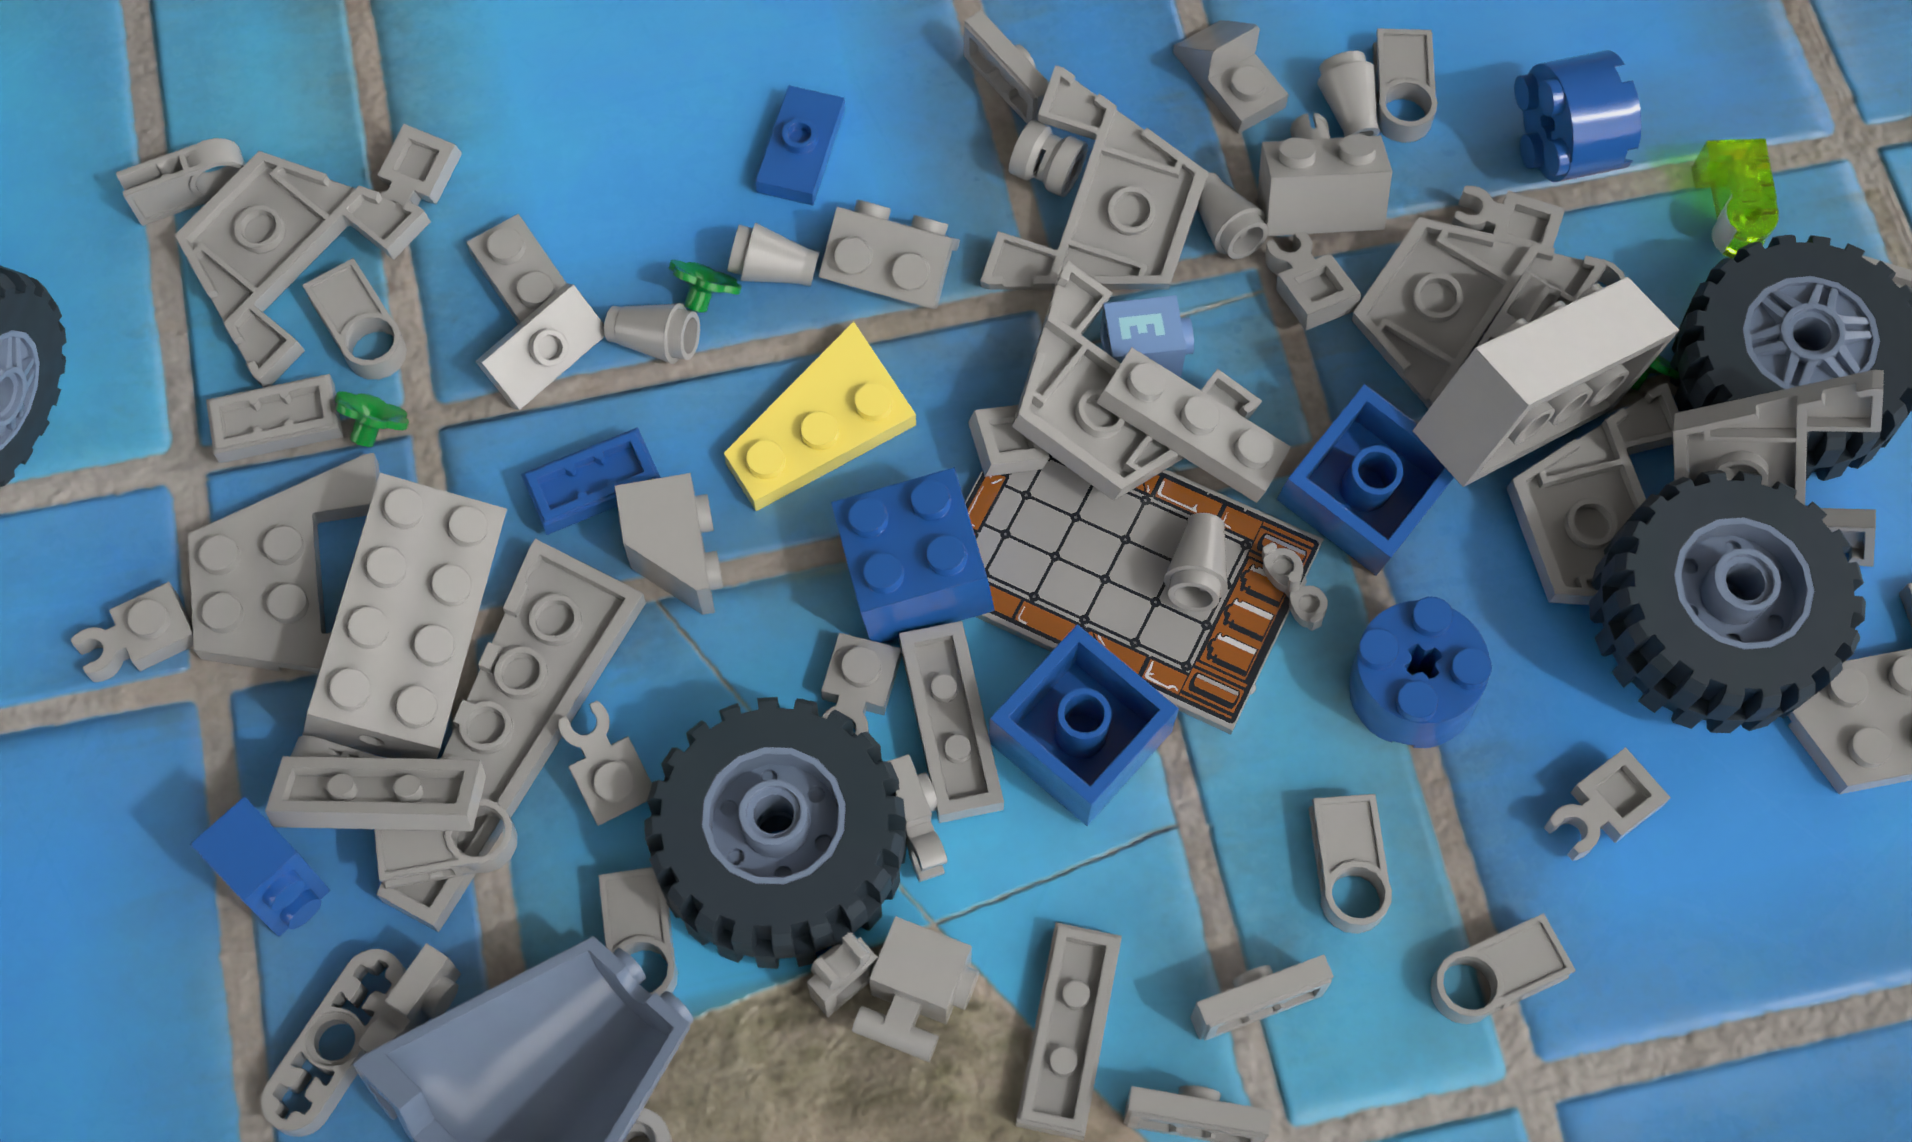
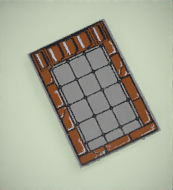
M1050 454V458L1041 470L987 477L984 476L982 470L965 504L987 574L995 611L975 617L1050 652L1078 624L1179 708L1178 711L1228 734H1232L1249 696L1256 691L1258 677L1290 612L1289 598L1285 592L1273 586L1263 571L1262 548L1273 542L1277 545V549L1287 548L1294 551L1303 563V576L1300 585L1305 586L1308 572L1324 539L1169 470L1162 471L1115 501ZM1196 513L1216 515L1225 523L1228 590L1219 599L1218 605L1208 611H1190L1178 607L1169 599L1168 588L1164 583L1165 574L1187 526V520Z

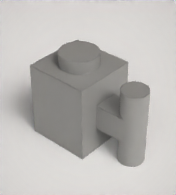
M895 916L869 978L871 995L890 1002L891 1006L887 1015L861 1006L855 1018L852 1032L929 1062L936 1048L939 1036L917 1028L915 1024L920 1014L947 1025L954 1006L963 1010L966 1009L979 976L978 970L970 968L972 946Z

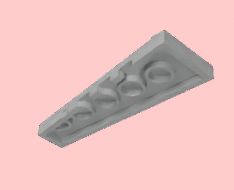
M535 539L527 552L504 604L503 610L505 614L492 643H487L478 663L480 671L466 701L462 700L453 720L455 728L440 759L481 760L486 774L481 799H488L500 804L511 818L562 738L558 727V719L566 716L570 723L572 722L645 606L644 594ZM493 816L477 817L473 831L460 832L458 836V849L470 857H482L489 854L505 828L504 822ZM475 874L386 889L385 883L382 881L376 895L385 904L440 932Z

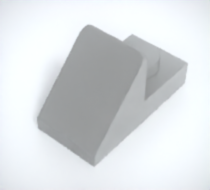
M1220 20L1175 44L1173 53L1239 134L1286 108L1289 94L1255 54L1260 28L1256 24Z

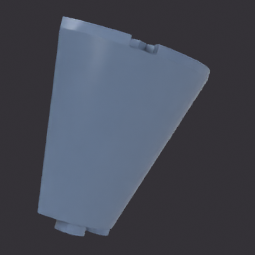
M592 936L364 1054L353 1065L388 1117L393 1121L398 1117L407 1136L413 1142H624L687 1035L690 1024L693 1022V1017L686 1006L671 992L664 991L659 996L656 992L651 994L640 985L646 979L645 973L626 951L617 948L612 953Z

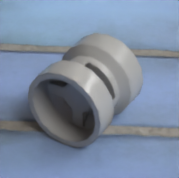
M1035 119L1030 120L1020 134L1012 152L1009 173L1025 181L1032 178L1042 181L1047 191L1063 198L1070 192L1082 170L1088 151V144L1073 136L1066 138L1058 137L1053 134L1050 126L1040 123Z

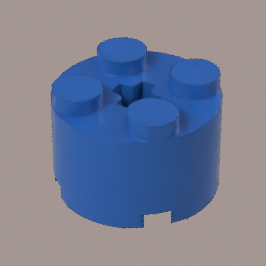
M1605 50L1534 65L1528 74L1517 76L1514 84V94L1518 107L1523 111L1526 134H1523L1520 139V154L1526 168H1538L1549 181L1561 182L1629 167L1633 160L1625 159L1628 150L1638 149L1641 139V111L1633 80L1622 82L1615 68L1625 65L1620 56L1613 51Z
M1425 597L1416 601H1407L1385 609L1369 623L1363 632L1351 666L1349 677L1350 700L1355 713L1373 734L1391 743L1395 741L1414 745L1413 748H1431L1448 742L1457 736L1468 724L1487 686L1492 671V664L1486 643L1478 629L1469 619L1451 608L1445 600L1438 597ZM1408 670H1411V671H1412L1413 673H1415V674L1412 676V675L1408 672Z

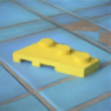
M853 321L724 452L725 463L757 512L916 426V414Z

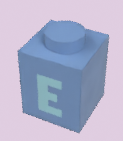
M1177 295L1103 304L1100 336L1104 352L1122 363L1132 347L1181 378L1185 355L1194 353V333L1190 317L1181 318Z

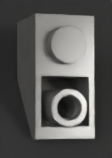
M691 473L615 485L623 544L631 569L702 615L715 613L711 590L722 589L723 581L717 551L705 552L702 533L714 531L708 494L695 495Z

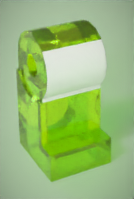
M1766 138L1706 141L1691 167L1695 188H1711L1717 222L1712 230V240L1715 247L1723 255L1734 259L1739 248L1753 242H1761L1764 245L1765 240L1771 235L1779 222L1777 196Z

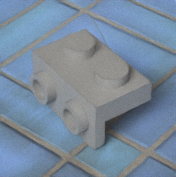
M858 199L856 200L854 210L836 207L819 277L927 308L937 309L952 251L958 250L960 239L946 236L948 224L913 215L911 226L888 220L891 208Z

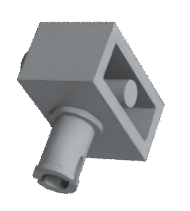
M1308 113L1296 118L1292 123L1290 129L1292 138L1284 141L1262 142L1257 202L1259 208L1265 213V224L1268 226L1267 236L1295 235V233L1302 232L1316 234L1385 230L1392 168L1381 135L1365 136L1352 134L1344 138H1330L1328 122L1324 116L1318 113L1313 114L1315 124L1313 129L1311 128Z

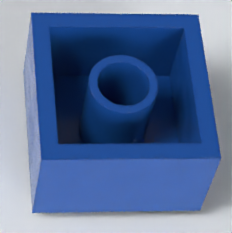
M1364 384L1290 475L1276 500L1377 576L1454 477L1413 432L1417 423Z
M955 467L831 502L860 613L871 641L883 643L898 639L899 633L954 623L995 611L987 574Z
M1077 624L990 717L989 739L993 747L1082 823L1088 826L1172 733L1179 708Z

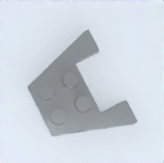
M1055 65L1038 113V122L1093 139L1095 143L1059 248L1055 250L998 231L980 281L981 287L989 290H1054L1059 274L1069 261L1108 290L1170 289L1207 179L1208 171L1147 127L1145 130L1116 110L1117 106L1100 93L1095 95L1077 82L1075 75L1068 70Z
M258 151L174 236L204 290L213 301L232 340L242 353L252 376L262 387H269L305 351L295 338L263 313L348 226H352L394 260L431 221L425 211L417 205L406 201L402 205L384 199L377 191L358 186L355 189L330 180L325 173Z
M1419 217L1353 312L1352 322L1429 409L1475 347H1477L1524 272L1533 274L1541 278L1548 285L1562 291L1556 302L1563 301L1568 305L1598 282L1608 263L1599 258L1586 255L1584 260L1555 254V248L1534 243L1529 248L1494 240L1495 234Z
M1068 261L1056 280L1012 427L1115 501L1181 461L1184 457L1097 404L1098 399L1121 363L1086 339L1082 334L1103 310V304L1108 303L1113 293ZM1218 368L1201 389V391L1246 419H1250L1262 402V400Z
M1870 370L1675 413L1673 426L1674 481L1681 477L1690 478L1693 482L1701 472L1714 470L1726 472L1727 480H1732L1739 471L1761 475L1762 485L1772 487L1779 481L1797 490L1793 498L1805 505L1807 432H1881L1884 370ZM1821 508L1828 514L1822 521L1832 533L1840 529L1851 546L1845 552L1849 553L1848 563L1857 562L1860 566L1873 567L1876 509Z
M1667 383L1653 388L1642 399L1625 410L1622 408L1605 419L1600 426L1580 439L1572 440L1513 478L1507 486V492L1549 603L1589 605V601L1597 593L1598 590L1594 589L1591 581L1595 567L1605 556L1604 549L1635 510L1646 500L1629 455L1673 444L1674 415L1679 411Z
M374 453L359 456L188 533L194 651L201 660L274 671L289 668L315 672L319 675L331 633H326L318 524L367 516L380 474L379 463Z
M1909 583L1901 590L1899 596L1912 627V583ZM1912 648L1843 662V670L1831 683L1788 715L1792 721L1788 727L1838 794L1911 781Z

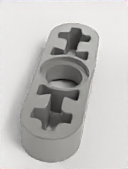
M370 949L357 954L349 961L265 1085L261 1095L262 1113L265 1119L282 1133L292 1137H303L319 1130L357 1076L358 1072L353 1064L366 1054V1051L360 1048L358 1043L369 1026L382 1016L388 1005L385 999L406 972L405 967L393 954L381 949ZM385 968H388L385 977L392 985L385 994L379 991H374L370 994L362 1006V1009L369 1016H372L369 1023L365 1025L354 1013L343 1009L342 1006L349 1000L358 1009L368 993L367 988L361 983L363 977L368 972L378 976ZM346 1024L351 1026L355 1033V1043L350 1053L344 1058L334 1061L322 1058L319 1052V1041L322 1034L333 1025ZM308 1059L321 1072L333 1077L325 1085L315 1076L305 1093V1097L312 1103L310 1109L305 1115L294 1111L286 1120L284 1118L289 1109L281 1101L289 1090L293 1093H301L312 1078L307 1071L301 1068Z

